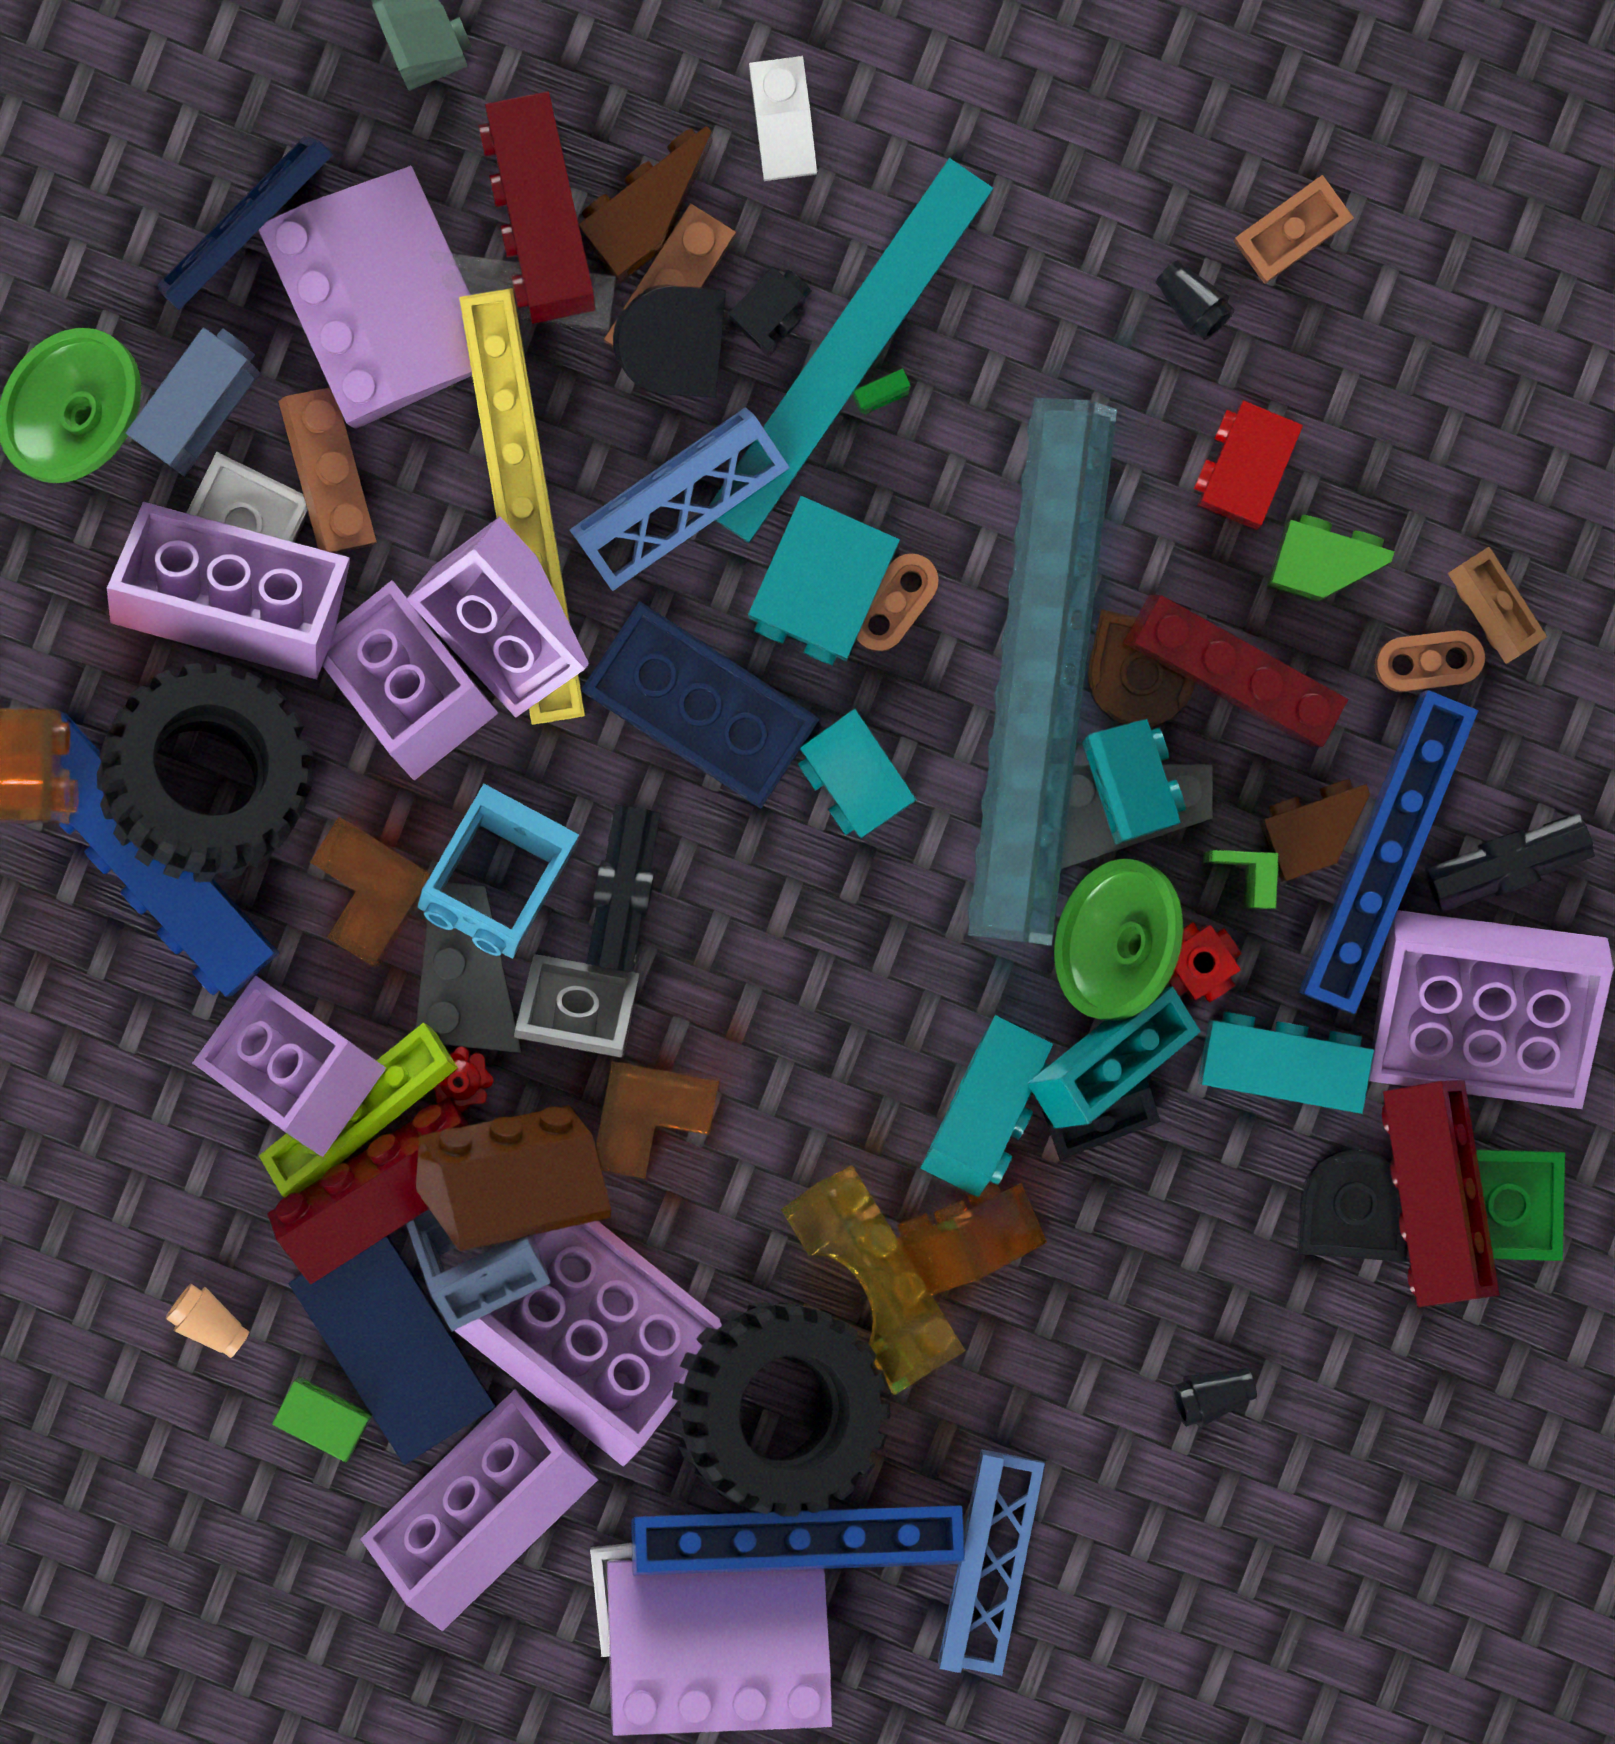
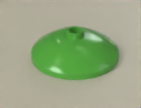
M75 328L59 332L43 340L29 351L13 370L0 399V443L10 462L31 478L47 483H64L77 480L104 465L128 436L126 431L135 421L141 399L140 373L130 351L111 335L91 328Z
M1117 859L1094 869L1078 884L1069 897L1061 914L1055 937V969L1064 995L1081 1013L1105 1021H1119L1130 1018L1147 1008L1160 995L1169 982L1178 963L1183 940L1181 905L1169 879L1159 869L1148 863L1134 859Z

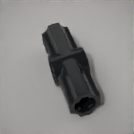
M615 805L608 836L609 843L606 859L601 860L593 900V907L596 908L586 964L628 972L633 970L639 945L642 916H647L655 869H651L661 812Z
M1579 813L1543 824V826L1528 832H1524L1522 829L1478 845V850L1425 868L1433 899L1440 912L1472 903L1477 901L1476 899L1493 893L1499 896L1537 883L1542 880L1541 876L1593 858L1595 854L1590 833Z

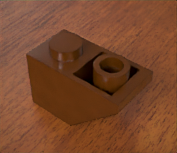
M1348 778L1320 788L1319 791L1322 799L1302 806L1299 796L1268 806L1271 817L1261 820L1259 823L1269 852L1279 853L1278 877L1280 882L1291 880L1338 862L1370 796L1367 784L1353 788L1351 780Z

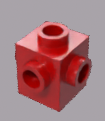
M1194 922L1183 928L1179 960L1168 982L1170 987L1175 989L1178 996L1186 992L1190 1000H1197L1204 995L1208 1003H1210L1235 986L1231 976L1241 970L1235 959L1242 954L1225 928L1215 932L1211 925H1204L1198 929ZM1200 952H1207L1213 958V967L1206 973L1198 972L1193 964L1195 956Z

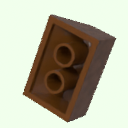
M570 1105L548 1107L542 1111L514 1117H499L490 1122L461 1128L452 1127L442 1132L419 1136L416 1191L459 1251L611 1218V1205L592 1133Z

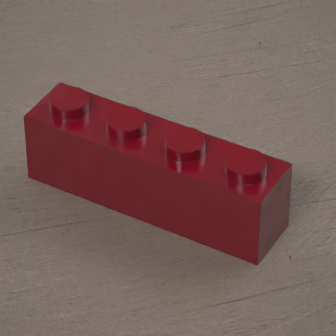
M549 91L485 104L488 123L480 124L478 127L485 157L495 155L499 173L489 175L495 206L506 205L510 224L500 225L507 258L512 256L518 257L521 274L511 276L518 308L529 307L532 324L596 311L594 292Z
M1162 595L1148 596L1123 642L1308 746H1324L1349 700Z
M1465 1080L1438 1081L1383 1091L1385 1105L1382 1108V1121L1391 1139L1393 1159L1390 1171L1392 1180L1399 1189L1402 1207L1399 1217V1228L1403 1239L1408 1245L1411 1263L1408 1269V1283L1411 1292L1416 1296L1417 1307L1500 1296Z
M450 1097L437 1105L425 1107L418 1112L412 1121L392 1134L378 1137L369 1145L367 1150L346 1163L331 1167L320 1180L299 1193H292L278 1203L276 1208L267 1213L276 1240L310 1285L429 1209L416 1191L419 1136L442 1132L452 1127L470 1126Z

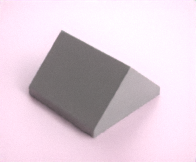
M534 954L515 1027L514 1038L616 1057L625 1056L639 973Z

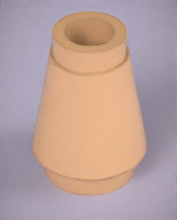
M192 1283L181 1293L166 1316V1319L175 1325L174 1332L220 1353L223 1352L230 1358L239 1350L250 1332L241 1326L242 1324L206 1287L200 1290Z

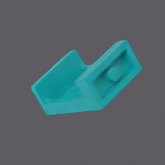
M800 496L748 613V618L757 622L754 631L782 644L787 636L807 644L803 652L804 654L833 666L836 657L847 662L888 566L894 557L900 539Z

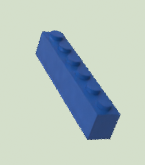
M1430 690L1419 693L1298 993L1344 1012L1356 1014L1479 710Z
M56 711L9 753L18 764L12 770L17 779L32 794L41 790L54 804L48 810L52 818L69 835L77 830L89 843L90 846L84 850L87 857L105 875L111 870L114 871L126 885L120 890L122 896L140 915L148 910L162 925L156 931L157 935L176 955H179L184 950L198 965L192 973L210 994L214 996L220 990L225 997L233 996L280 954L214 878L211 882H194V873L182 871L179 879L164 875L165 864L153 859L150 865L146 866L135 858L139 849L131 841L127 845L122 846L113 834L117 826L114 818L110 820L105 819L100 806L104 796L103 791L97 789V771L101 764V759L99 758L100 751L66 713Z
M962 1506L821 1510L815 1513L800 1511L798 1516L785 1517L777 1515L776 1512H768L767 1514L733 1513L634 1517L631 1520L633 1576L958 1564L965 1561Z

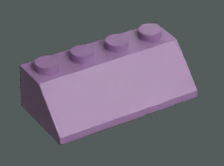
M143 502L107 586L110 623L317 680L334 636L350 558Z
M514 1389L360 1540L405 1604L443 1631L598 1481V1478L568 1441L519 1391Z

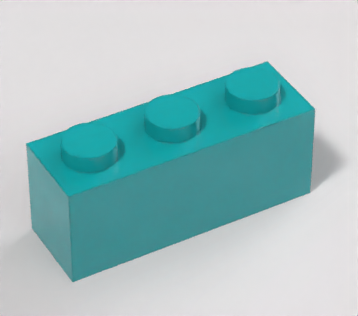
M1173 987L1164 988L1147 1008L1135 1016L1119 1021H1103L1029 1081L1027 1085L1055 1129L1089 1124L1201 1031Z
M1225 1011L1223 1012L1222 1022L1208 1021L1198 1084L1363 1114L1374 1050L1360 1047L1362 1036L1330 1031L1328 1041L1307 1038L1309 1027L1280 1021L1276 1023L1275 1032L1254 1028L1256 1017Z
M995 1015L976 1048L920 1169L978 1198L989 1181L998 1185L1012 1159V1155L1004 1152L1010 1137L1017 1140L1020 1139L1033 1113L1032 1110L1025 1107L1032 1092L1027 1083L1049 1066L1045 1061L1053 1044Z

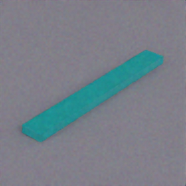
M951 158L947 160L764 425V430L790 468L717 518L716 521L750 544L853 395V391L862 382L993 192V187ZM757 440L752 442L735 468V473L754 476L772 463ZM733 480L731 491L744 482ZM723 486L721 487V489L714 497L709 506H711L721 498Z

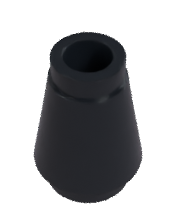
M1179 260L1170 264L1155 282L1190 335L1197 333L1203 340H1207L1216 334L1229 321L1235 311L1228 303L1229 296L1188 267H1184Z
M1247 1368L1187 1375L1183 1377V1382L1172 1387L1177 1412L1186 1427L1197 1424L1202 1428L1246 1404L1248 1401L1257 1398L1256 1386Z

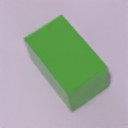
M298 1377L294 1380L272 1425L347 1463L366 1430L372 1414L314 1383Z

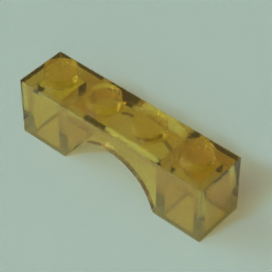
M853 1165L816 1183L781 1209L809 1256L821 1255L839 1261L856 1276L863 1286L869 1299L873 1316L872 1334L868 1343L877 1355L874 1364L877 1369L884 1370L888 1387L893 1395L926 1378L966 1352Z

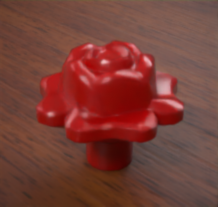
M460 1046L456 1048L450 1056L458 1069L435 1086L434 1089L438 1104L450 1097L459 1111L463 1112L470 1105L486 1102L488 1096L484 1089L492 1086L494 1078L485 1067V1057L483 1054L475 1053L470 1056L466 1047Z

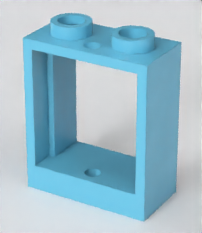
M483 784L422 889L417 908L424 911V916L434 925L445 930L456 928L473 937V943L484 952L494 956L504 954L513 959L570 859L579 834ZM480 826L549 862L512 929L442 892Z

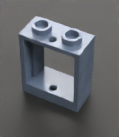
M203 327L126 431V434L185 477L260 375V372L250 362L255 354L248 349L249 347L222 328L217 336H215Z
M430 1209L406 1223L430 1295L451 1331L551 1283L533 1235L506 1241L445 1271L440 1255L456 1248V1246Z

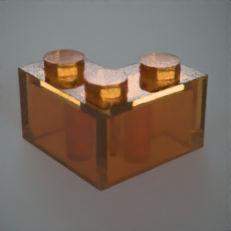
M0 709V823L69 824V812H77L79 801L77 780H70V770L61 767V755H68L70 750V726L68 722H61V712L53 709Z
M339 816L310 861L316 867L356 891L327 938L373 967L379 966L417 907L422 889L432 872L348 819Z
M618 1060L612 1061L596 1143L601 1171L645 1179L648 1176L657 1126L709 1135L720 1080Z
M991 1183L986 1185L979 1198L970 1193L967 1194L971 1203L967 1206L962 1199L934 1211L933 1214L936 1219L930 1221L927 1213H923L897 1225L900 1235L881 1244L907 1304L981 1279L1047 1243L1022 1183L1000 1190L997 1184Z

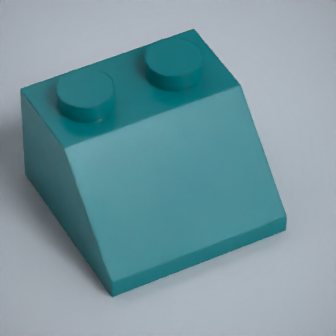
M856 709L843 716L800 748L806 759L798 763L799 768L815 791L823 785L835 801V804L829 807L828 811L845 836L854 830L861 839L916 801V798Z
M1148 719L1090 734L1082 741L1115 845L1181 823L1178 813L1185 811L1186 806L1177 780L1167 781L1161 761L1169 759V753L1160 728L1151 730Z

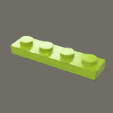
M423 1022L376 1060L386 1067V1070L323 1157L287 1133L259 1155L283 1197L292 1193H299L320 1180L326 1171L344 1161L458 1069L439 1036L429 1025Z

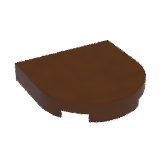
M1101 609L1087 670L1089 690L1091 688L1096 705H1099L1106 712V716L1121 725L1148 719L1149 726L1154 727L1171 720L1190 700L1195 683L1123 643L1137 617Z

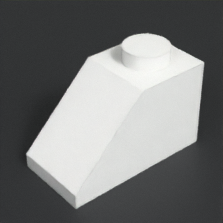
M803 56L749 63L764 181L817 174Z

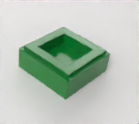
M902 368L854 390L853 398L860 414L864 413L866 415L908 396L911 385Z

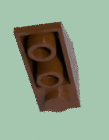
M705 126L697 133L692 128L681 133L667 146L670 152L668 156L655 166L650 161L643 163L625 178L624 182L628 187L612 199L607 194L600 196L581 213L585 218L584 221L578 224L581 234L620 284L656 257L669 238L713 142L712 132L708 126Z

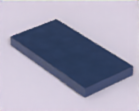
M304 136L157 284V290L180 310L333 154L319 140Z
M641 601L638 602L581 689L582 693L760 809H762L820 720V718Z
M389 1236L381 1239L311 1285L303 1274L288 1283L403 1465H406L496 1407L494 1400Z

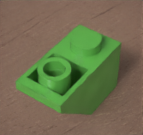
M1301 515L1300 522L1290 520L1284 527L1267 587L1319 602L1391 563L1395 551L1382 548L1384 539L1361 531H1353L1351 538L1330 532L1333 524L1328 521L1308 515Z

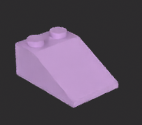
M500 516L432 566L406 599L515 718L585 670L589 664L537 556Z
M391 580L336 624L334 636L322 666L388 753L415 781L496 716L498 712L423 617L406 600L407 597L395 582Z
M256 975L193 1061V1064L284 1132L322 1157L386 1070V1067Z

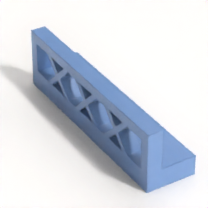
M745 407L569 530L610 589L614 591L790 467L756 416ZM757 440L772 463L754 476L735 473L739 451ZM728 460L726 471L715 469ZM705 475L724 478L721 498L711 506L690 503L694 483ZM733 480L744 482L731 491ZM684 490L682 502L670 500ZM660 506L680 509L677 528L666 537L646 534L649 514ZM689 511L699 513L687 522ZM639 522L637 532L626 531ZM616 537L636 540L632 561L614 573L597 551ZM644 542L655 544L642 553Z
M984 1449L980 1451L964 1530L965 1561L957 1564L938 1658L939 1668L942 1670L961 1673L962 1668L1000 1676L1003 1674L1045 1466L1043 1461ZM1003 1466L1031 1472L1027 1493L1007 1505L998 1491ZM997 1499L1002 1510L993 1515ZM1025 1504L1020 1524L1013 1511ZM1008 1516L1019 1533L1017 1544L997 1558L987 1544L990 1528L993 1524ZM986 1552L992 1562L983 1567ZM1014 1557L1009 1577L1002 1564ZM997 1569L1008 1585L1006 1598L986 1611L977 1598L979 1582L981 1578ZM976 1606L981 1615L972 1620L974 1607ZM1003 1610L1000 1628L998 1629L991 1618ZM985 1621L997 1638L993 1661L965 1655L969 1632Z

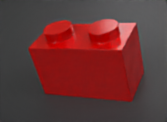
M1244 400L1238 406L1236 413L1226 409L1214 437L1215 440L1223 443L1215 462L1208 459L1204 461L1193 488L1202 492L1197 506L1257 530L1263 524L1303 425Z

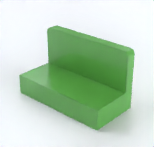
M1221 850L1204 852L1203 863L1246 865L1244 908H1276L1279 853Z

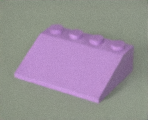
M412 166L307 202L268 220L259 229L348 425L358 429L472 376L459 297L471 294Z
M1397 910L1388 932L1383 958L1372 1041L1374 1053L1369 1081L1410 1087L1438 1081L1465 1080L1466 1091L1470 1095L1582 1109L1614 969L1608 938Z
M599 1221L533 1235L551 1283L456 1329L455 1332L624 1467L644 1446L678 1400L672 1398L674 1382L683 1384L685 1382L688 1370L680 1367V1364L686 1352L697 1354L702 1345L696 1338L707 1327L718 1329L722 1324L717 1316Z
M632 1560L607 1561L610 1703L613 1736L832 1727L831 1674L824 1569L633 1576Z

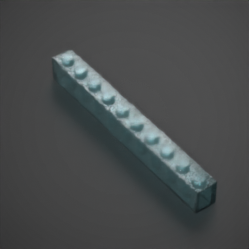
M1034 398L1032 416L1028 422L1027 433L1029 443L1026 467L1021 477L1022 500L1020 516L1014 533L1016 549L1013 573L1008 583L1009 606L1006 629L1001 639L1003 655L1000 679L994 696L996 712L993 736L988 745L990 761L986 790L981 801L983 818L980 842L975 851L976 875L973 897L968 907L970 920L969 936L1052 946L1117 409L1091 400Z

